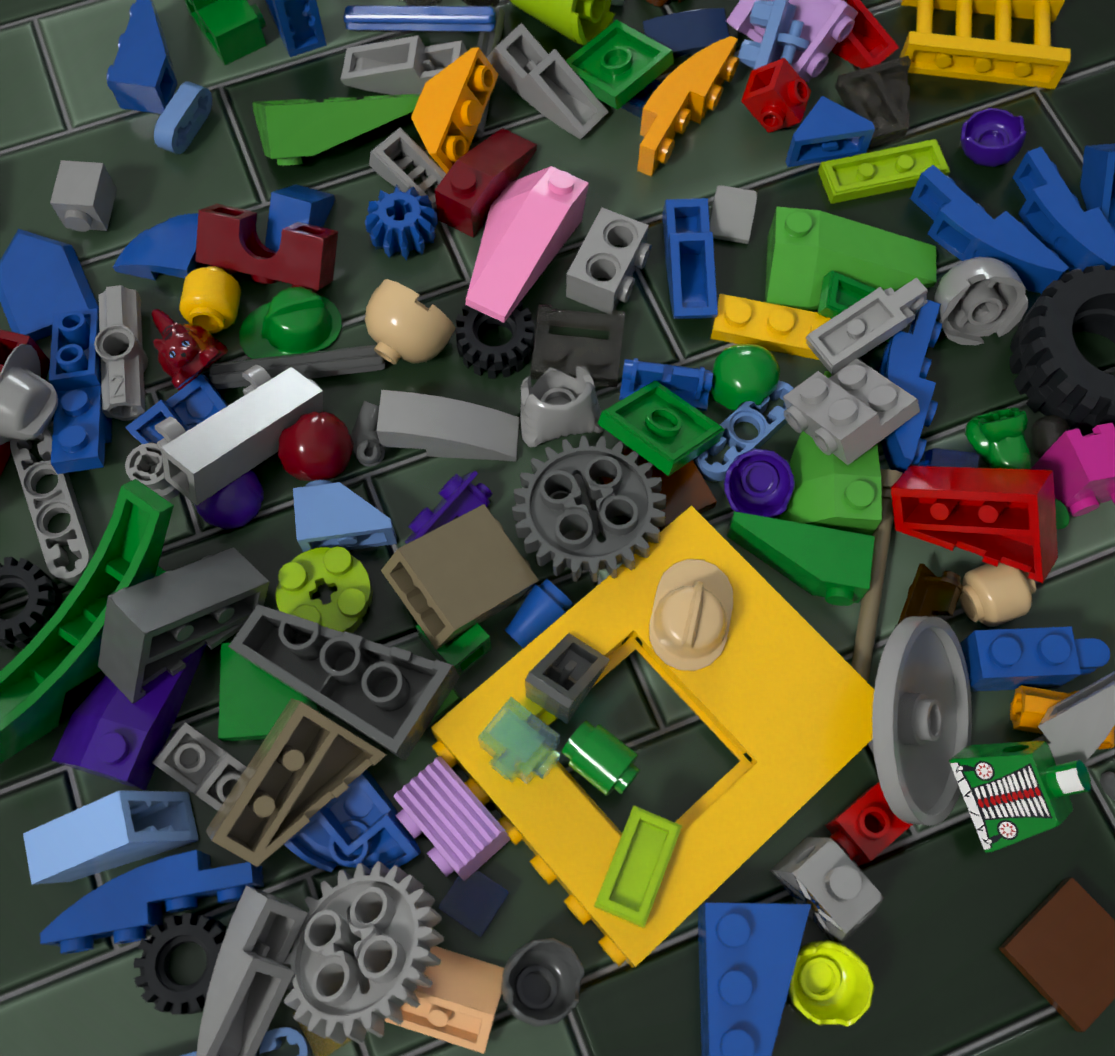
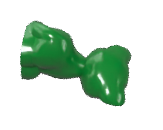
M1019 408L996 410L974 416L967 423L964 430L967 439L976 453L980 454L981 458L991 468L1030 469L1031 456L1024 436V431L1028 425L1025 411H1020ZM1055 498L1056 527L1059 530L1069 524V513L1066 506Z

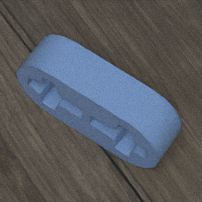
M189 81L184 82L178 88L155 125L154 141L159 148L175 154L184 153L210 113L212 106L211 91Z

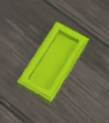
M633 805L594 907L644 928L682 825Z

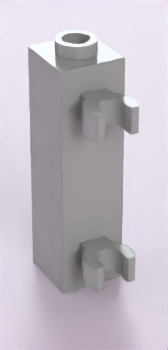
M254 365L242 373V377L251 383V385L243 389L244 396L198 425L185 431L183 426L173 417H168L156 424L155 430L164 437L157 442V446L162 454L165 480L195 505L200 504L279 451L281 432L294 425L301 415L311 412H323V390L320 389L316 382L312 379H307L292 367L271 378L263 367Z

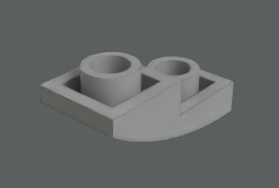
M184 721L151 761L217 811H219L246 769L245 765Z

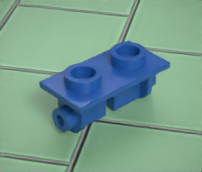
M634 358V360L625 359L619 400L626 398L653 381H658L697 410L707 411L713 373L711 370H705V367L701 366L700 369L643 362L638 361V358Z

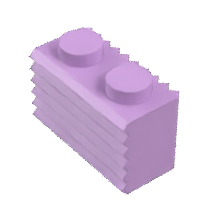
M441 756L436 757L433 763L428 764L425 770L420 771L416 777L412 778L408 784H405L393 796L403 808L395 816L414 838H417L422 832L434 845L427 854L446 877L455 870L461 879L465 881L510 841L505 829Z

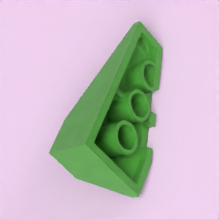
M829 371L824 372L827 378L832 376ZM802 431L789 462L795 478V488L787 509L778 515L777 519L872 535L882 521V484L877 444L847 465L834 454H824L815 444L813 438Z

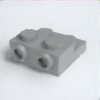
M857 358L830 378L817 371L783 396L786 406L784 417L788 424L796 432L801 433L804 431L812 437L815 444L824 454H834L847 465L920 412L917 398Z

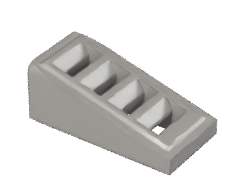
M401 128L374 148L370 154L369 166L394 187L397 184L402 192H407L414 186L419 196L427 195L425 191L435 182L439 185L446 175L443 169ZM401 155L404 159L395 164L392 160ZM410 164L414 165L416 168L408 175L403 171ZM423 173L428 176L420 185L414 182ZM434 193L431 197L428 196L433 209L437 207Z

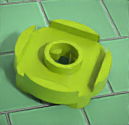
M336 546L332 548L319 547L310 549L283 565L279 570V582L276 589V602L279 611L319 623L321 626L343 633L344 631L353 633L363 622L362 618L367 613L368 606H371L373 599L372 584L362 563L345 548ZM320 585L336 586L337 591L331 594L332 602L323 605L320 599L312 600L313 593L317 592Z

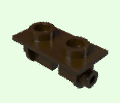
M920 563L913 583L909 587L908 597L898 624L904 619L914 616H953L959 596L963 591V586L960 584L961 576L951 571H944L941 577H937L924 563Z

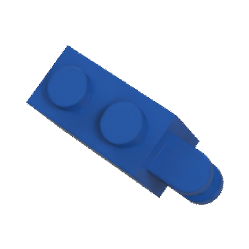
M1072 626L975 630L960 642L967 665L971 692L1015 690L1021 685L1040 689L1059 688L1079 675L1092 673L1097 668L1107 664L1110 659V650L1106 643L1096 638L1074 639Z

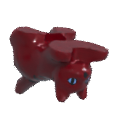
M159 309L152 311L151 315L154 324L162 335V339L157 338L153 341L155 348L158 350V361L163 371L171 376L172 383L177 390L180 391L203 370L219 361L228 353L227 347L213 338L211 333L203 327L175 323L163 311Z

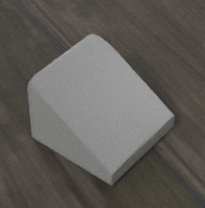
M722 185L716 187L709 223L710 232H713V238L745 244L749 243L758 196L756 191Z

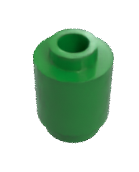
M587 720L578 727L561 751L563 755L570 759L568 765L606 796L614 789L622 795L640 772V769L634 765L639 756L636 752L599 724L595 727Z

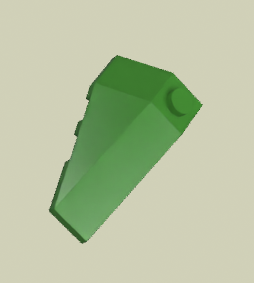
M420 94L365 96L364 99L357 100L355 97H332L324 99V102L306 99L252 102L265 156L277 159V165L287 166L302 164L303 156H314L413 112Z
M776 207L768 234L765 302L807 311L818 310L823 277L831 270L875 289L881 287L883 290L891 287L894 291H897L916 277L925 288L934 287L937 282L936 246L820 210Z

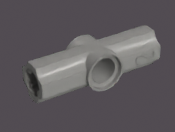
M122 285L106 287L103 293L98 294L100 332L96 336L94 343L95 350L101 360L102 412L107 418H116L121 421L134 420L146 412L144 372L148 366V358L142 343L141 298L135 289H128Z

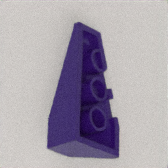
M207 644L184 658L182 661L185 663L186 668L176 675L172 676L168 671H165L142 688L145 690L146 695L134 704L105 675L73 712L52 761L146 791L156 767L151 761L163 748L168 739Z

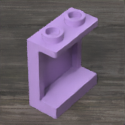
M740 0L726 22L753 41L762 43L765 29L753 26L750 23V15L755 1L774 0ZM789 0V3L797 7L793 20L804 23L800 38L810 42L805 52H795L791 64L797 74L806 82H809L812 77L815 78L823 71L828 63L830 51L837 42H842L854 27V18L859 12L844 0Z

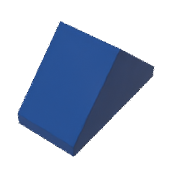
M821 96L793 134L786 158L787 167L820 163L866 153L875 131L873 122Z
M296 184L271 192L265 246L273 251H278L281 243L282 229L296 222L323 228L335 202L334 195Z

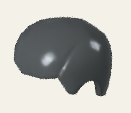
M554 938L532 940L519 947L510 956L503 970L501 989L503 1001L506 1003L507 1009L516 1019L534 1027L559 1023L579 1003L581 979L585 974L583 964L571 946Z

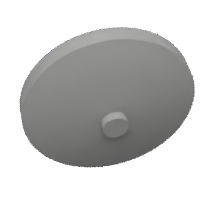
M914 616L904 619L896 626L881 656L873 697V750L880 786L893 813L900 820L909 824L935 826L949 816L961 793L949 760L965 747L971 746V690L965 657L959 640L950 625L939 617Z

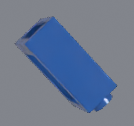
M265 0L289 57L327 46L316 0Z

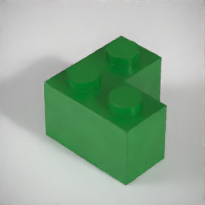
M184 0L190 16L225 66L266 46L262 28L266 27V23L255 3L249 5L248 0Z

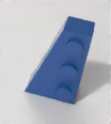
M703 903L698 907L702 1056L772 1055L811 904Z

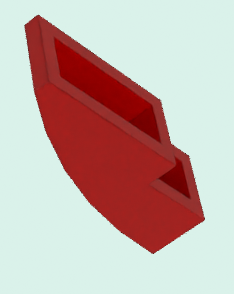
M844 0L859 13L854 18L855 24L850 34L842 42H837L831 52L870 73L894 53L899 46L861 0Z

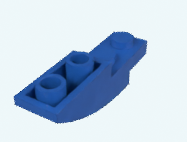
M1042 147L1027 151L1012 177L1026 198L1024 205L1018 213L1024 224L1048 249L1054 251L1069 266V271L1081 269L1083 272L1088 266L1104 265L1105 270H1110L1112 266H1115V228L1107 221L1099 207L1083 212L1077 197L1071 193L1060 176L1057 166L1049 159Z
M932 165L921 173L910 199L934 220L928 235L960 260L964 261L975 257L998 259L1015 270L1026 290L1040 294L1053 281L1060 280L1069 269V266L1054 251L1048 249L1023 223L1018 222L1007 211L993 219L980 204L975 203L950 177L944 175L936 166Z
M927 300V304L917 310L908 333L899 331L890 338L884 350L879 369L881 375L918 399L920 412L881 440L890 470L902 473L907 470L910 464H919L927 440L920 438L923 426H930L938 406L937 401L931 400L936 383L926 380L932 359L926 358L925 355L928 347L933 348L942 329V323L936 321L941 304Z
M98 308L53 314L49 382L53 385L58 395V406L53 420L51 465L57 474L104 467L105 443L112 442V418H107L102 412L101 360L94 346L95 338L100 332Z
M199 850L156 860L126 872L86 894L62 912L40 933V944L60 946V954H71L94 949V940L113 936L114 944L132 943L147 939V930L151 929L155 924L163 925L162 906L165 905V913H174L198 908L197 899L217 896L218 903L239 901L246 885L253 888L264 887L262 866L256 867L249 862L211 868L210 855Z

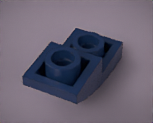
M724 8L683 11L643 21L645 35L673 51V58L687 54L693 56L709 45L730 36Z

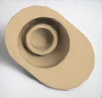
M683 560L667 569L657 586L649 623V639L655 654L665 664L678 670L696 671L709 666L721 655L727 641L733 609V588L728 577L716 565L704 560Z

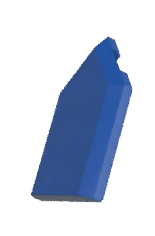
M21 229L17 230L0 260V303L12 332L30 336L34 341L52 335L53 314L98 308L99 310L97 301L72 245Z

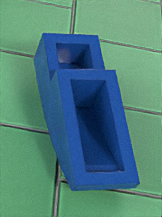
M708 198L666 199L662 217L673 319L717 318L713 232H710Z

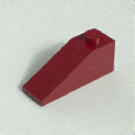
M501 128L457 159L434 190L439 221L474 238L486 222L492 203L510 182L517 179L537 151V144Z

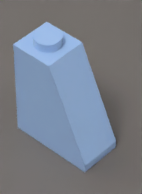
M117 791L23 833L32 885L75 881L199 840L189 792Z

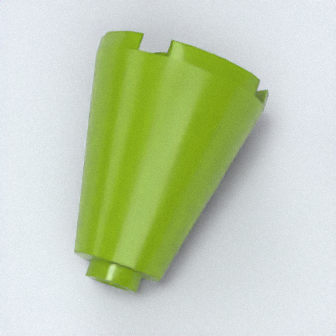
M510 0L514 6L581 46L586 45L611 25L615 13L609 12L611 0Z

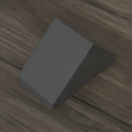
M568 633L528 673L525 679L526 697L568 724L606 668L610 659Z

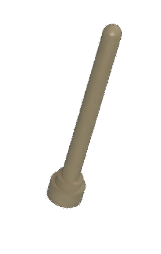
M881 469L882 521L871 535L875 536L870 589L861 599L851 666L867 682L870 676L894 517L891 487L903 474L902 472L889 469Z

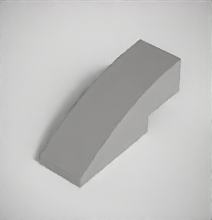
M522 23L502 40L487 57L499 76L515 92L546 118L578 139L584 137L608 113V110L555 49L548 54Z
M419 35L349 47L346 49L341 81L346 86L389 95L421 94L428 80L466 53L467 49L462 40L425 47Z
M381 390L376 432L381 447L426 449L428 457L516 461L519 417L474 403L441 396Z
M1115 671L1048 708L1038 725L1043 735L1032 741L1046 742L1049 745L1056 765L1075 760H1081L1085 763L1109 735L1115 725Z
M246 885L231 918L216 960L205 1001L196 1056L256 1055L295 972L284 965V962L308 914L307 912L285 899Z

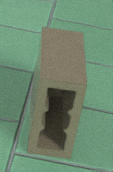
M485 504L398 548L381 570L436 650L468 631L476 623H482L517 602L539 581L531 570L528 561L520 555L505 534L500 522L493 517Z

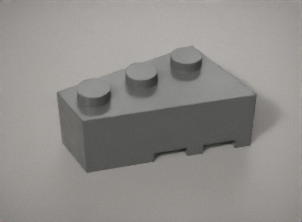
M233 547L215 555H208L199 561L173 571H166L160 576L134 586L122 588L108 595L98 667L127 699L134 704L146 695L142 687L165 671H168L172 676L176 675L186 668L182 660L205 644L212 650L240 631L256 606H264L270 581Z

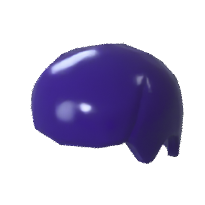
M991 107L975 112L962 126L961 145L964 154L977 165L995 167L1008 163L1018 155L1024 144L1027 133L1024 127V119L1021 115L1014 117L1007 110Z
M753 448L738 455L730 464L724 480V491L731 509L735 512L774 518L787 509L795 488V478L788 461L773 450Z
M251 469L200 504H194L201 518L209 525L225 530L239 528L247 525L258 515L264 499V491L257 474Z

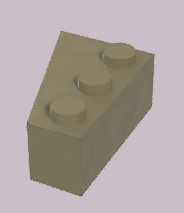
M291 698L206 829V833L214 843L258 867L310 822L309 819L334 797H339L349 788L348 785L371 765H376L386 754L303 702Z

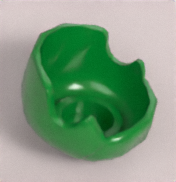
M756 344L733 345L725 348L715 359L710 391L716 402L730 410H737L739 405L746 401H752L756 405H760L764 398H767L777 389L781 369L775 356L765 347Z

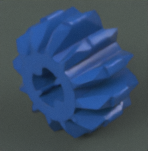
M397 184L394 193L388 194L380 190L379 201H369V214L365 220L366 230L370 234L372 244L376 249L384 248V252L389 258L395 253L401 252L402 256L407 260L409 251L412 250L423 255L424 243H434L435 229L438 224L437 213L434 212L428 195L419 196L414 186L407 192H402Z

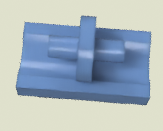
M789 0L755 1L750 15V23L753 26L764 28L765 33L762 43L744 40L738 55L739 61L753 70L785 58L791 65L796 51L805 52L810 42L800 38L804 23L793 20L797 7L789 3Z

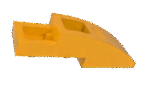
M729 36L695 53L669 74L653 92L642 110L640 135L644 139L640 144L637 171L652 177L659 163L666 164L670 158L675 144L673 139L677 132L683 134L690 120L700 124L708 109L715 110L722 95L723 87L721 86L724 80L730 82L738 67L739 58L734 57L737 38Z

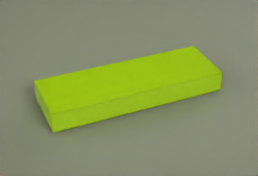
M937 139L824 161L820 163L818 172L830 204L915 187L921 173L932 165L936 166L946 176L949 175L950 169Z

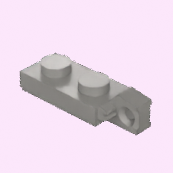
M917 277L897 291H894L891 287L886 290L879 287L806 336L807 345L831 375H834L854 359L860 358L907 327L915 319L914 313L927 304L928 290Z

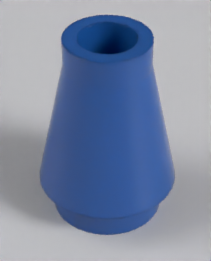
M546 578L540 586L535 584L513 620L504 630L522 648H525L574 604L559 588Z

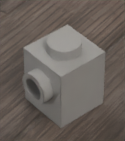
M61 160L50 204L65 228H71L79 232L89 230L107 231L117 188L103 163Z

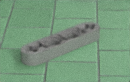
M46 429L39 437L35 438L41 441L37 444V448L44 461L40 462L29 451L32 448V441L35 439L20 440L12 438L10 440V449L47 568L63 584L75 586L92 559L94 550L69 473L57 474L51 465L53 434ZM49 474L58 476L57 486L52 491L45 494L36 492V485L40 478ZM59 513H69L71 521L64 531L59 533H50L48 531V524L53 516ZM69 545V549L79 558L75 561L76 569L69 572L65 568L69 564V559L66 551L61 546Z

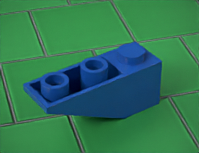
M136 0V3H133L130 7V20L126 31L120 35L118 53L114 64L108 68L107 85L112 90L121 109L162 114L174 95L177 80L153 0Z

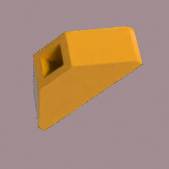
M479 47L471 48L425 83L411 116L428 153L446 174L456 160L468 152L499 75Z

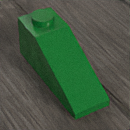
M734 511L728 526L727 537L809 594L824 597L825 601L832 605L850 606L853 603H859L869 591L875 536Z

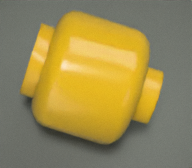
M209 266L192 270L185 277L179 305L183 318L189 324L201 326L210 333H217L229 328L234 324L238 313L241 297L239 283L232 275L219 267Z

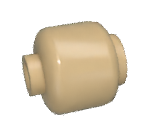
M999 563L997 567L984 564L965 573L962 581L963 591L959 596V600L966 615L973 622L980 621L985 626L995 627L1026 615L1030 611L1032 594L1036 592L1035 581L1028 578L1029 573L1002 563Z

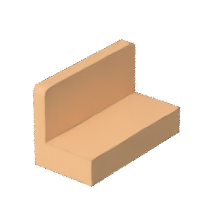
M437 946L430 947V952L441 959L439 965L425 968L424 975L433 982L432 986H417L414 990L420 1003L418 1008L412 1007L407 1003L400 1007L403 1016V1023L401 1025L388 1018L384 1019V1021L484 1054L502 995L501 986L504 968Z

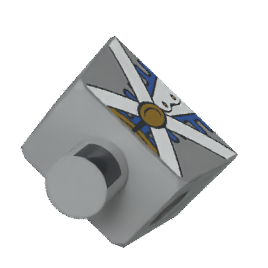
M806 837L770 870L798 904H811L808 916L827 938L833 942L842 944L875 913L884 899L878 889L831 838Z

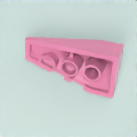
M552 166L510 182L490 206L465 305L505 323L582 222L589 183Z

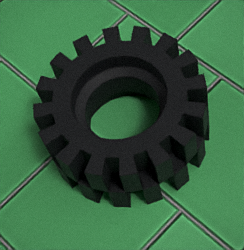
M522 301L505 323L467 305L462 307L463 315L458 314L455 332L459 356L463 357V363L468 369L473 365L474 373L479 376L486 369L488 371V378L496 379V371L502 370L503 378L511 376V367H514L518 373L523 369V360L529 363L535 345L534 320H531V312L528 308L523 310ZM489 326H503L512 333L511 340L501 346H488L479 340L480 332Z
M4 557V565L0 563V599L6 592L16 587L25 588L29 596L25 608L17 616L11 619L0 618V646L4 649H12L13 644L20 649L25 648L28 645L27 639H33L49 621L50 617L59 609L55 603L62 602V595L56 590L58 586L55 581L37 565H33L29 560L20 558L18 562L13 557Z
M182 913V916L172 915L164 918L166 923L163 925L155 924L149 930L152 934L149 940H141L138 948L143 950L141 958H134L133 968H140V976L135 977L134 980L136 987H143L145 993L141 995L147 1003L156 1004L154 1009L172 1014L202 1012L205 1006L216 960L227 932L225 930L226 926L220 921L193 913ZM187 942H195L203 948L206 954V969L201 978L195 983L183 986L175 982L171 977L169 960L177 947Z

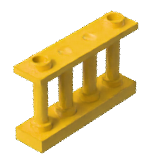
M901 0V5L917 7L916 32L909 31L899 57L898 72L1055 89L1071 62L1070 49L1051 47V22L1055 21L1065 0ZM933 9L956 11L955 36L932 33ZM972 13L995 15V40L972 38ZM1011 17L1034 20V45L1011 42Z

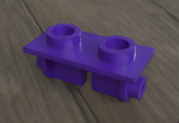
M473 471L462 478L455 474L438 492L443 497L440 503L432 511L425 507L409 524L408 527L413 533L405 540V543L408 544L452 521L455 517L458 518L483 504L488 507L490 505L488 499L493 495L491 490L480 482L476 486L471 483L478 473Z

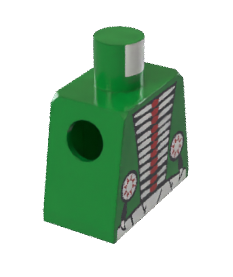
M1044 741L971 745L962 749L949 760L985 853L996 851L1057 827L1073 811L1069 795L1091 790V779L1085 764L1081 760H1075L1056 765L1049 745Z

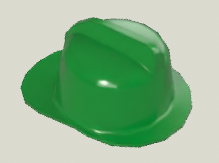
M290 287L280 291L271 302L253 310L245 318L239 331L240 346L246 356L251 359L321 351L328 348L338 338L342 328L341 314L335 304L326 297L317 295L307 288Z

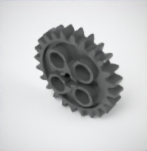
M581 436L580 444L577 448H573L568 440L564 439L562 440L563 452L559 454L550 447L545 448L547 459L545 463L532 458L530 461L534 474L521 472L520 480L523 488L514 489L515 503L518 505L512 507L514 520L519 521L515 524L518 538H525L523 543L526 553L538 550L536 558L537 564L540 567L553 560L555 576H559L568 567L571 568L573 581L577 582L582 571L585 570L589 571L592 581L597 582L601 569H606L613 579L617 578V564L622 563L631 571L635 569L634 553L644 558L649 557L650 546L647 542H659L660 530L657 527L665 525V512L661 510L666 508V495L659 493L662 490L661 477L651 478L653 475V464L649 462L638 466L640 455L635 451L627 456L623 455L624 449L623 442L621 441L612 450L606 448L604 436L599 438L596 447L589 446L586 436ZM575 474L581 475L591 509L597 511V524L606 539L604 542H599L596 538L587 506L582 504L581 490L573 477ZM600 477H608L614 480L605 485L594 482V480ZM557 491H564L569 493V495L563 499H553L549 497L552 493ZM615 516H624L630 519L624 525H615L609 522ZM573 530L585 533L584 537L578 540L567 539L564 535Z

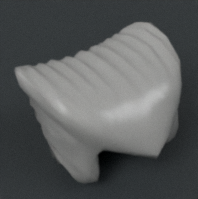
M576 366L577 378H573L549 367L533 387H531V376L523 380L521 385L520 426L522 440L529 447H536L546 441L554 440L555 438L559 439L561 436L567 437L570 434L604 432V428L597 424L601 415V409L594 381L587 368Z

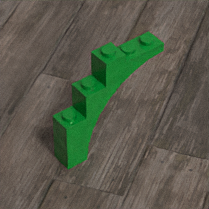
M137 479L121 485L106 531L95 554L75 587L31 642L0 671V764L58 727L66 692L101 671L98 667L108 595L122 588L131 587L155 578L166 572L158 564L174 505Z

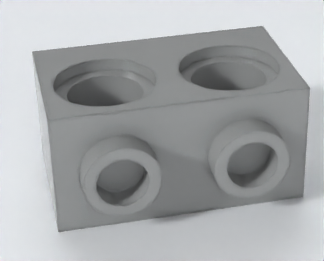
M601 207L567 272L566 297L613 315L619 301L626 303L630 297L635 283V278L632 275L636 267L643 269L649 258L652 248L651 244L646 243L649 225ZM615 245H621V246H624V247H623V248H619V247H615ZM597 278H606V279H608L609 281H598V280H596V279H597Z

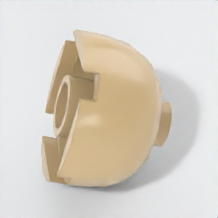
M385 279L375 289L366 307L365 323L367 331L377 343L374 351L395 365L400 359L409 363H422L436 357L445 348L456 327L435 305L432 304L428 309L417 301L420 296L418 293L398 282Z

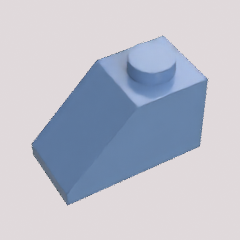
M315 480L307 483L305 487L293 488L296 536L303 552L319 547L332 548L339 546L346 550L397 544L396 533L391 519L342 483Z

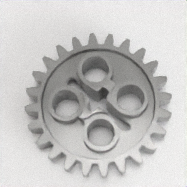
M376 862L373 869L370 870L364 864L359 863L354 877L343 869L339 871L337 886L333 887L323 881L321 883L323 896L318 901L307 896L305 901L310 911L292 945V953L288 954L284 965L295 971L287 987L291 992L284 999V1003L296 1010L293 1017L296 1021L306 1025L309 1031L324 1039L328 1037L339 1044H343L348 1037L360 1044L365 1039L366 1031L378 1037L384 1036V1019L386 1018L401 1025L403 1023V1016L400 1007L404 1003L418 1008L420 1003L414 990L417 986H432L433 982L424 975L425 968L439 965L441 959L430 952V947L444 941V937L432 928L442 920L441 915L431 908L435 899L423 889L424 885L395 865L389 869L381 862Z

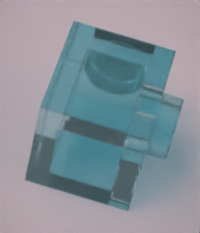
M510 697L478 736L480 747L493 757L489 765L511 783L517 777L527 785L535 775L544 779L561 757V754L556 751L559 746L560 735L512 697Z

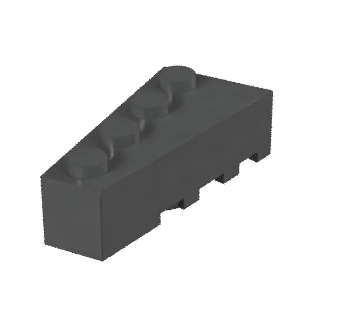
M261 605L256 606L228 646L245 660L404 761L407 760L460 678L452 664L420 657L407 650L394 646L391 648L346 631L343 633L321 626L319 623Z

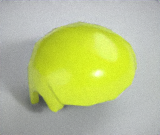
M814 941L803 945L799 950L788 993L792 1004L818 1025L840 1024L851 1026L871 1007L874 984L868 965L852 949L833 941Z

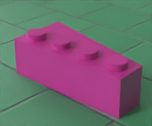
M1113 423L1097 425L1092 429L1093 433L1082 436L1079 429L1065 431L1031 468L1032 470H1053L1055 498L1066 506L1068 512H1071L1073 517L1092 512L1103 502L1112 500L1115 505V427Z

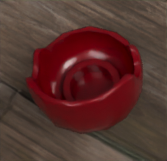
M311 412L301 415L294 425L281 432L278 456L285 471L298 480H331L347 468L354 443L346 424L336 415L327 412Z

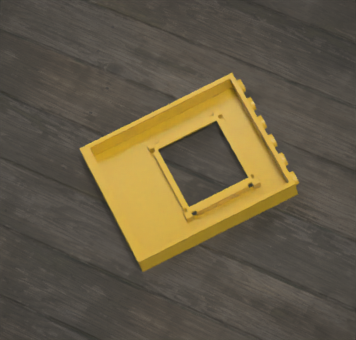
M692 505L660 532L658 543L648 542L650 546L648 558L634 554L635 569L631 571L622 564L617 568V578L613 579L609 575L431 727L433 735L437 740L431 747L436 754L441 756L451 768L456 764L460 766L469 777L465 785L483 805L490 801L502 815L497 821L507 832L510 841L516 846L523 840L535 854L529 862L549 885L556 879L567 891L569 896L563 902L583 925L591 919L604 936L598 943L618 966L626 960L634 968L643 961L873 739L872 710L874 688ZM686 559L704 560L716 565L728 577L733 588V609L727 641L722 653L709 666L696 671L678 670L665 664L655 654L649 639V623L660 579L663 573L673 564ZM568 633L610 659L593 687L636 650L740 761L674 822L682 825L644 928L594 907L622 832L537 737L557 717L526 697L525 679L528 673ZM639 638L642 641V646L636 641V639ZM533 720L534 722L527 727L528 723ZM745 753L752 758L751 762L744 756Z

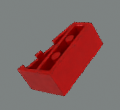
M909 466L891 487L896 531L951 551L958 547L983 556L982 562L996 567L999 563L1025 571L1029 573V579L1044 583L1058 559L1053 470Z

